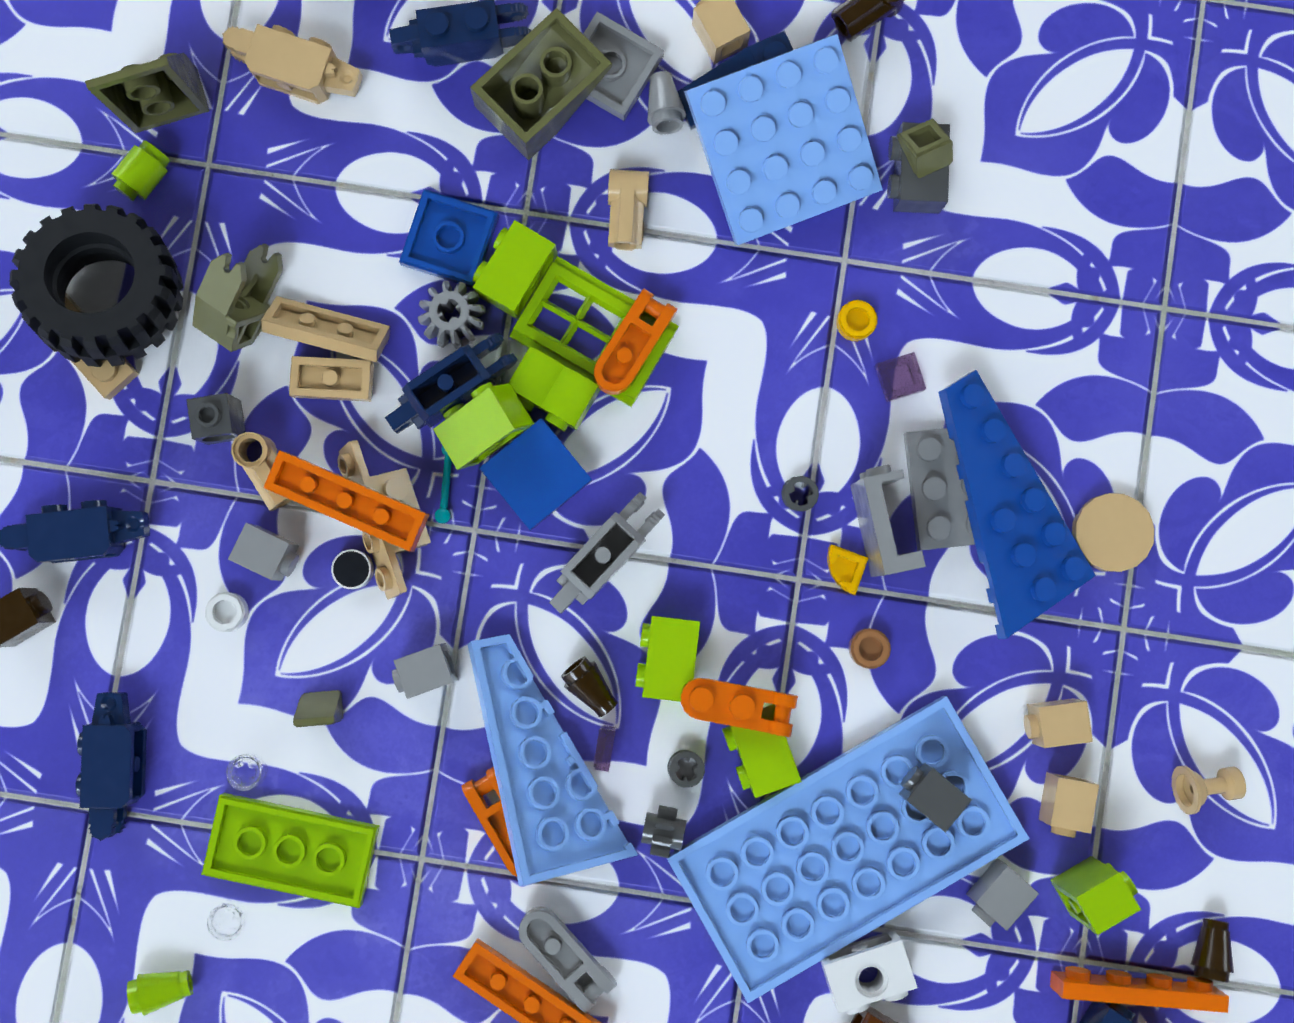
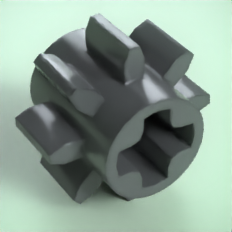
M659 805L657 814L647 812L641 843L651 845L650 855L669 858L670 849L681 851L687 820L676 818L677 808Z

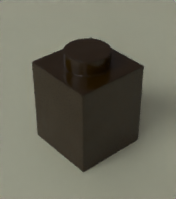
M17 588L0 598V647H15L56 623L51 614L53 610L52 604L43 592L38 591L37 588Z

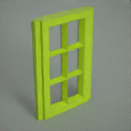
M557 256L513 327L510 338L527 348L531 346L595 383V365L635 300ZM558 282L585 297L575 316L548 301ZM593 302L621 318L611 336L583 321ZM543 307L571 322L560 341L533 326ZM646 312L640 318L651 326L657 320ZM673 322L669 324L631 386L623 393L610 396L632 408L678 330V325ZM578 327L606 343L596 361L568 346Z

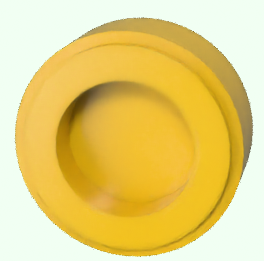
M850 301L841 308L837 315V329L847 340L862 341L868 338L876 328V311L865 301Z

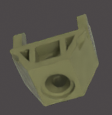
M262 244L249 251L245 262L236 263L231 270L229 265L232 254L225 253L211 260L197 291L192 326L230 352L252 345L261 333V319L270 307L268 301L283 271L282 254L279 252L274 253L269 260L266 259L269 248L267 244Z

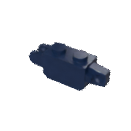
M494 0L415 10L416 19L409 20V25L389 29L391 46L395 54L414 53L415 58L424 57L427 65L432 66L497 58L504 54L503 47L515 46L531 32V29L527 28V26L500 29L499 24L526 19L527 15H529L528 6L520 2L495 5Z
M495 333L472 348L469 344L460 347L408 382L402 388L404 394L398 398L401 406L385 417L393 431L398 434L415 424L418 430L426 425L431 428L444 419L443 414L458 404L464 403L465 405L473 399L471 393L475 389L489 382L495 385L494 379L513 367L518 361L514 353H509L502 356L486 369L481 363L480 359L499 348L503 343L504 339L501 334Z
M106 500L81 502V509L67 510V505L62 504L46 505L41 507V513L26 515V523L3 527L0 530V547L9 550H28L29 556L40 563L51 562L56 564L118 557L125 549V542L150 536L149 516L147 512L122 511L121 508L107 506Z
M126 692L97 693L92 723L82 726V732L77 741V751L81 756V773H79L76 780V794L80 797V808H89V834H92V837L100 841L116 833L123 832V829L126 828L127 806L136 803L145 794L147 730L140 722H131L128 694Z

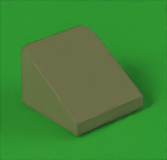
M933 118L897 134V139L906 158L918 178L931 174L953 162V141Z
M332 690L302 694L293 718V726L297 728L331 725L340 722L343 719L341 691Z

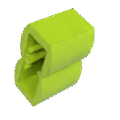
M531 346L509 381L527 411L531 412L534 406L547 413L545 421L564 432L568 426L575 430L579 428L600 392L597 384Z

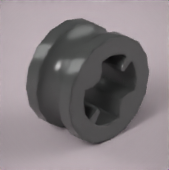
M797 476L786 481L781 495L783 502L788 508L801 512L811 509L816 504L819 492L813 480L805 476ZM797 482L802 483V488L808 486L810 489V494L805 496L806 503L803 505H798V500L792 502L789 494L795 491L794 484Z
M680 750L670 757L667 771L670 778L678 786L688 788L697 785L703 779L705 765L702 758L695 752ZM682 758H685L687 762L692 758L696 762V765L692 768L695 775L690 779H687L685 775L680 779L676 775V772L680 769L677 762Z

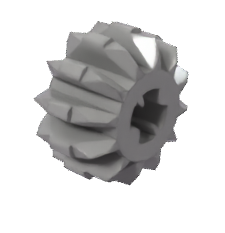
M443 281V292L438 294L435 288L429 287L428 293L433 300H420L419 306L426 313L418 316V322L421 325L427 326L424 335L428 339L437 336L439 347L444 348L451 338L455 349H459L462 345L460 337L465 336L469 342L473 343L476 338L470 330L472 328L477 330L484 329L483 321L476 317L485 314L486 310L484 305L476 304L480 296L475 290L467 293L465 283L459 282L453 291L449 281ZM456 308L460 316L458 318L451 317L448 322L444 316L445 312L452 313Z

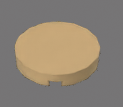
M1107 493L1092 498L1083 505L1072 522V535L1088 563L1094 566V568L1106 572H1122L1138 566L1148 556L1154 543V524L1149 512L1138 500L1125 494Z

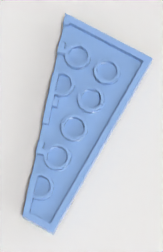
M510 634L469 642L467 645L519 886L537 883L637 856L638 854L632 843H628L619 828V821L612 810L608 809L598 792L597 783L567 732H563L553 715L555 711L548 699H544L533 680L534 675Z

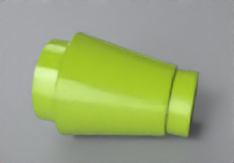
M189 970L183 972L138 974L137 979L130 980L127 983V1000L132 1014L142 1013L146 1016L186 996L193 995V981Z

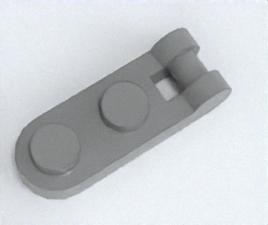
M544 907L533 908L526 912L518 930L521 942L584 1013H588L596 1005L595 1000L603 992L608 994L617 986L616 980L605 967L599 964L554 912ZM584 973H587L593 980L583 987L577 980Z

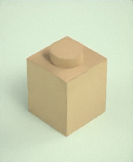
M700 0L693 9L692 26L713 64L748 47L751 30L734 0Z
M1071 698L1027 704L1028 715H1024V728L1028 739H1032V744L1042 748L1093 742L1087 701Z
M1046 772L1038 819L1050 825V832L1057 835L1075 838L1076 831L1091 834L1099 785L1086 779Z

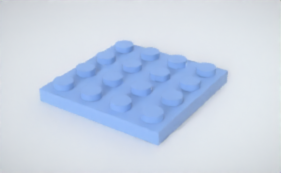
M838 34L684 91L735 245H741L883 190Z

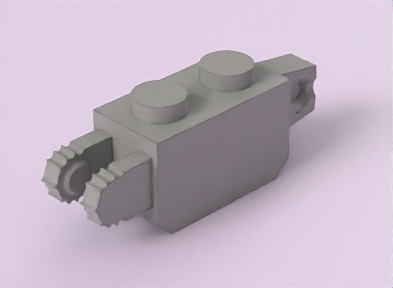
M641 492L619 514L615 512L560 571L562 574L556 581L563 588L549 602L560 614L575 599L582 605L588 599H593L645 543V537L665 516L660 509L652 512L638 531L626 522L634 512H637L644 505L647 497Z

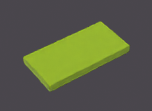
M222 793L219 795L201 875L360 908L364 900L380 825Z

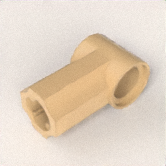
M610 169L608 205L611 206L608 247L626 251L642 249L644 207H647L649 171Z
M245 432L237 436L231 446L233 459L238 465L243 467L268 509L274 511L292 502L293 500L263 488L277 456L275 443L270 438L254 432ZM259 441L262 446L261 457L257 461L251 462L247 456V448L252 442Z

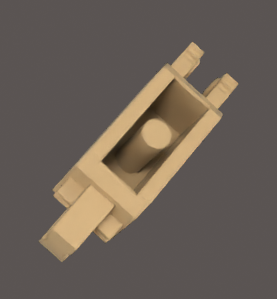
M257 24L255 32L232 26L222 33V43L228 50H231L230 53L235 60L242 61L247 65L249 71L261 86L315 104L327 101L330 93L356 97L363 78L360 69L338 59L332 46L319 38L310 37L309 40L296 37L292 31L279 25H273L272 28Z

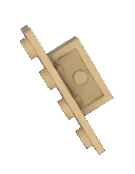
M358 440L349 441L339 450L338 467L343 477L420 510L407 468L370 477ZM426 525L416 548L431 543ZM363 532L364 546L368 553H372L376 565L375 579L379 589L385 592L387 599L395 598L407 592L396 554L407 550Z

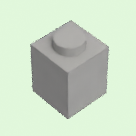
M245 523L228 560L270 580L282 581L284 576L289 577L294 571L299 560V555L296 552L300 545L263 527Z
M441 643L394 660L396 669L392 670L393 681L398 692H404L407 699L459 680L446 643Z
M997 858L966 895L976 903L971 910L989 927L996 921L1007 931L1039 893L1007 864Z

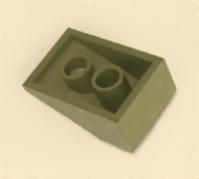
M556 8L470 87L474 106L527 160H530L561 130L611 69L612 63Z
M184 52L179 54L167 53L160 56L157 60L140 65H127L121 68L120 71L85 81L87 89L134 133L209 112L198 70Z

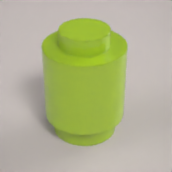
M143 140L139 146L134 145L111 173L117 180L113 187L132 201L137 196L146 200L168 172L166 166L170 163V159L151 143Z

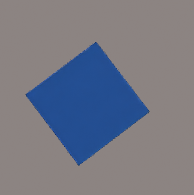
M423 189L399 263L401 266L451 282H463L467 287L473 288L475 284L473 276L478 266L485 260L499 219L498 212Z
M542 418L479 467L530 531L592 481L590 476Z

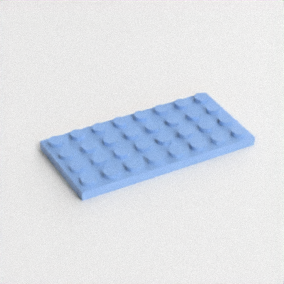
M943 695L801 777L802 782L777 791L682 846L681 851L675 850L669 854L667 860L747 1003H750L1027 841L1029 837L948 697ZM923 763L928 764L972 800L946 833L899 795L904 788L901 785L903 778L915 766L920 768Z

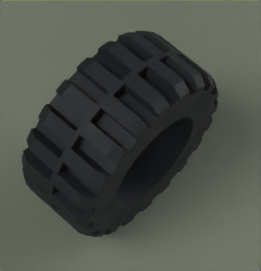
M84 204V210L76 211L73 206L61 209V216L54 219L47 216L39 223L42 227L37 232L29 230L22 239L26 244L24 250L18 248L15 251L12 262L18 270L12 269L10 271L9 284L15 290L11 295L15 307L22 313L21 317L50 349L54 352L58 351L65 359L76 363L82 359L87 366L101 367L103 360H107L113 367L124 365L125 357L133 355L138 360L146 356L145 348L151 344L158 348L166 340L162 333L165 329L170 331L174 329L178 319L173 311H180L183 306L184 298L180 293L183 289L182 277L167 246L153 227H148L143 218L135 213L126 215L123 208L109 205L105 211L98 204ZM104 260L120 261L133 266L134 279L131 288L125 297L113 307L96 313H79L68 310L65 307L67 287L72 278L84 267Z

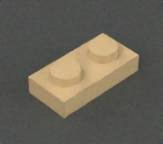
M292 356L289 396L293 398L371 402L374 363L369 360Z

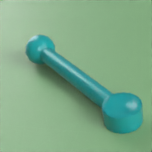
M442 446L441 450L445 457L440 509L435 512V519L438 523L445 524L451 520V512L448 510L452 461Z

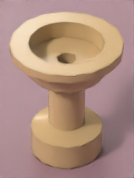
M1177 766L1172 774L1171 785L1176 803L1184 813L1189 815L1200 811L1201 806L1207 800V795L1221 794L1226 800H1237L1244 798L1246 794L1245 778L1242 772L1234 766L1221 768L1218 770L1216 777L1203 779L1200 774L1192 771L1188 766Z

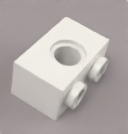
M895 930L851 943L820 961L838 1013H861L870 1007V1003L883 999L888 1002L898 1001L908 996V991L918 988L903 941ZM867 967L877 968L878 973L873 981L868 983L859 981V975L862 970Z

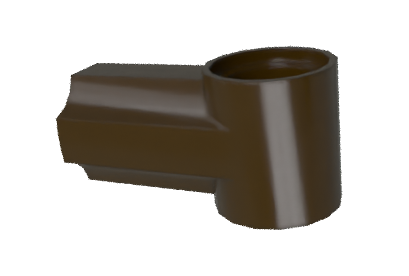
M847 0L835 8L831 16L842 37L851 42L885 17L897 15L902 9L905 0Z

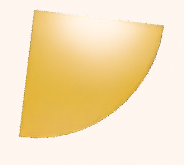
M830 544L827 553V564L833 580L847 593L856 595L868 557Z

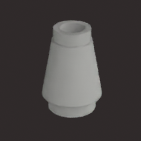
M666 71L656 72L649 78L647 121L655 133L663 135L672 134L683 127L686 113L672 74Z

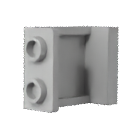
M883 465L860 473V480L851 484L850 487L865 554L868 557L867 562L870 576H885L926 567L922 551L897 555L882 486L890 485L905 478L903 469L891 471L890 465Z

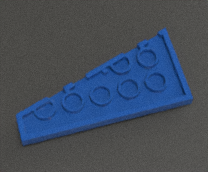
M974 370L940 390L938 394L949 439L955 443L960 463L956 465L959 480H964L968 496L965 505L979 563L984 564L990 587L986 591L989 604H994L998 624L995 625L998 639H1007L1096 575L977 370Z

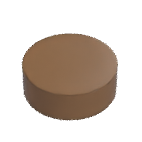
M862 629L856 632L850 639V657L861 667L868 669L878 668L890 656V642L885 634L879 630Z

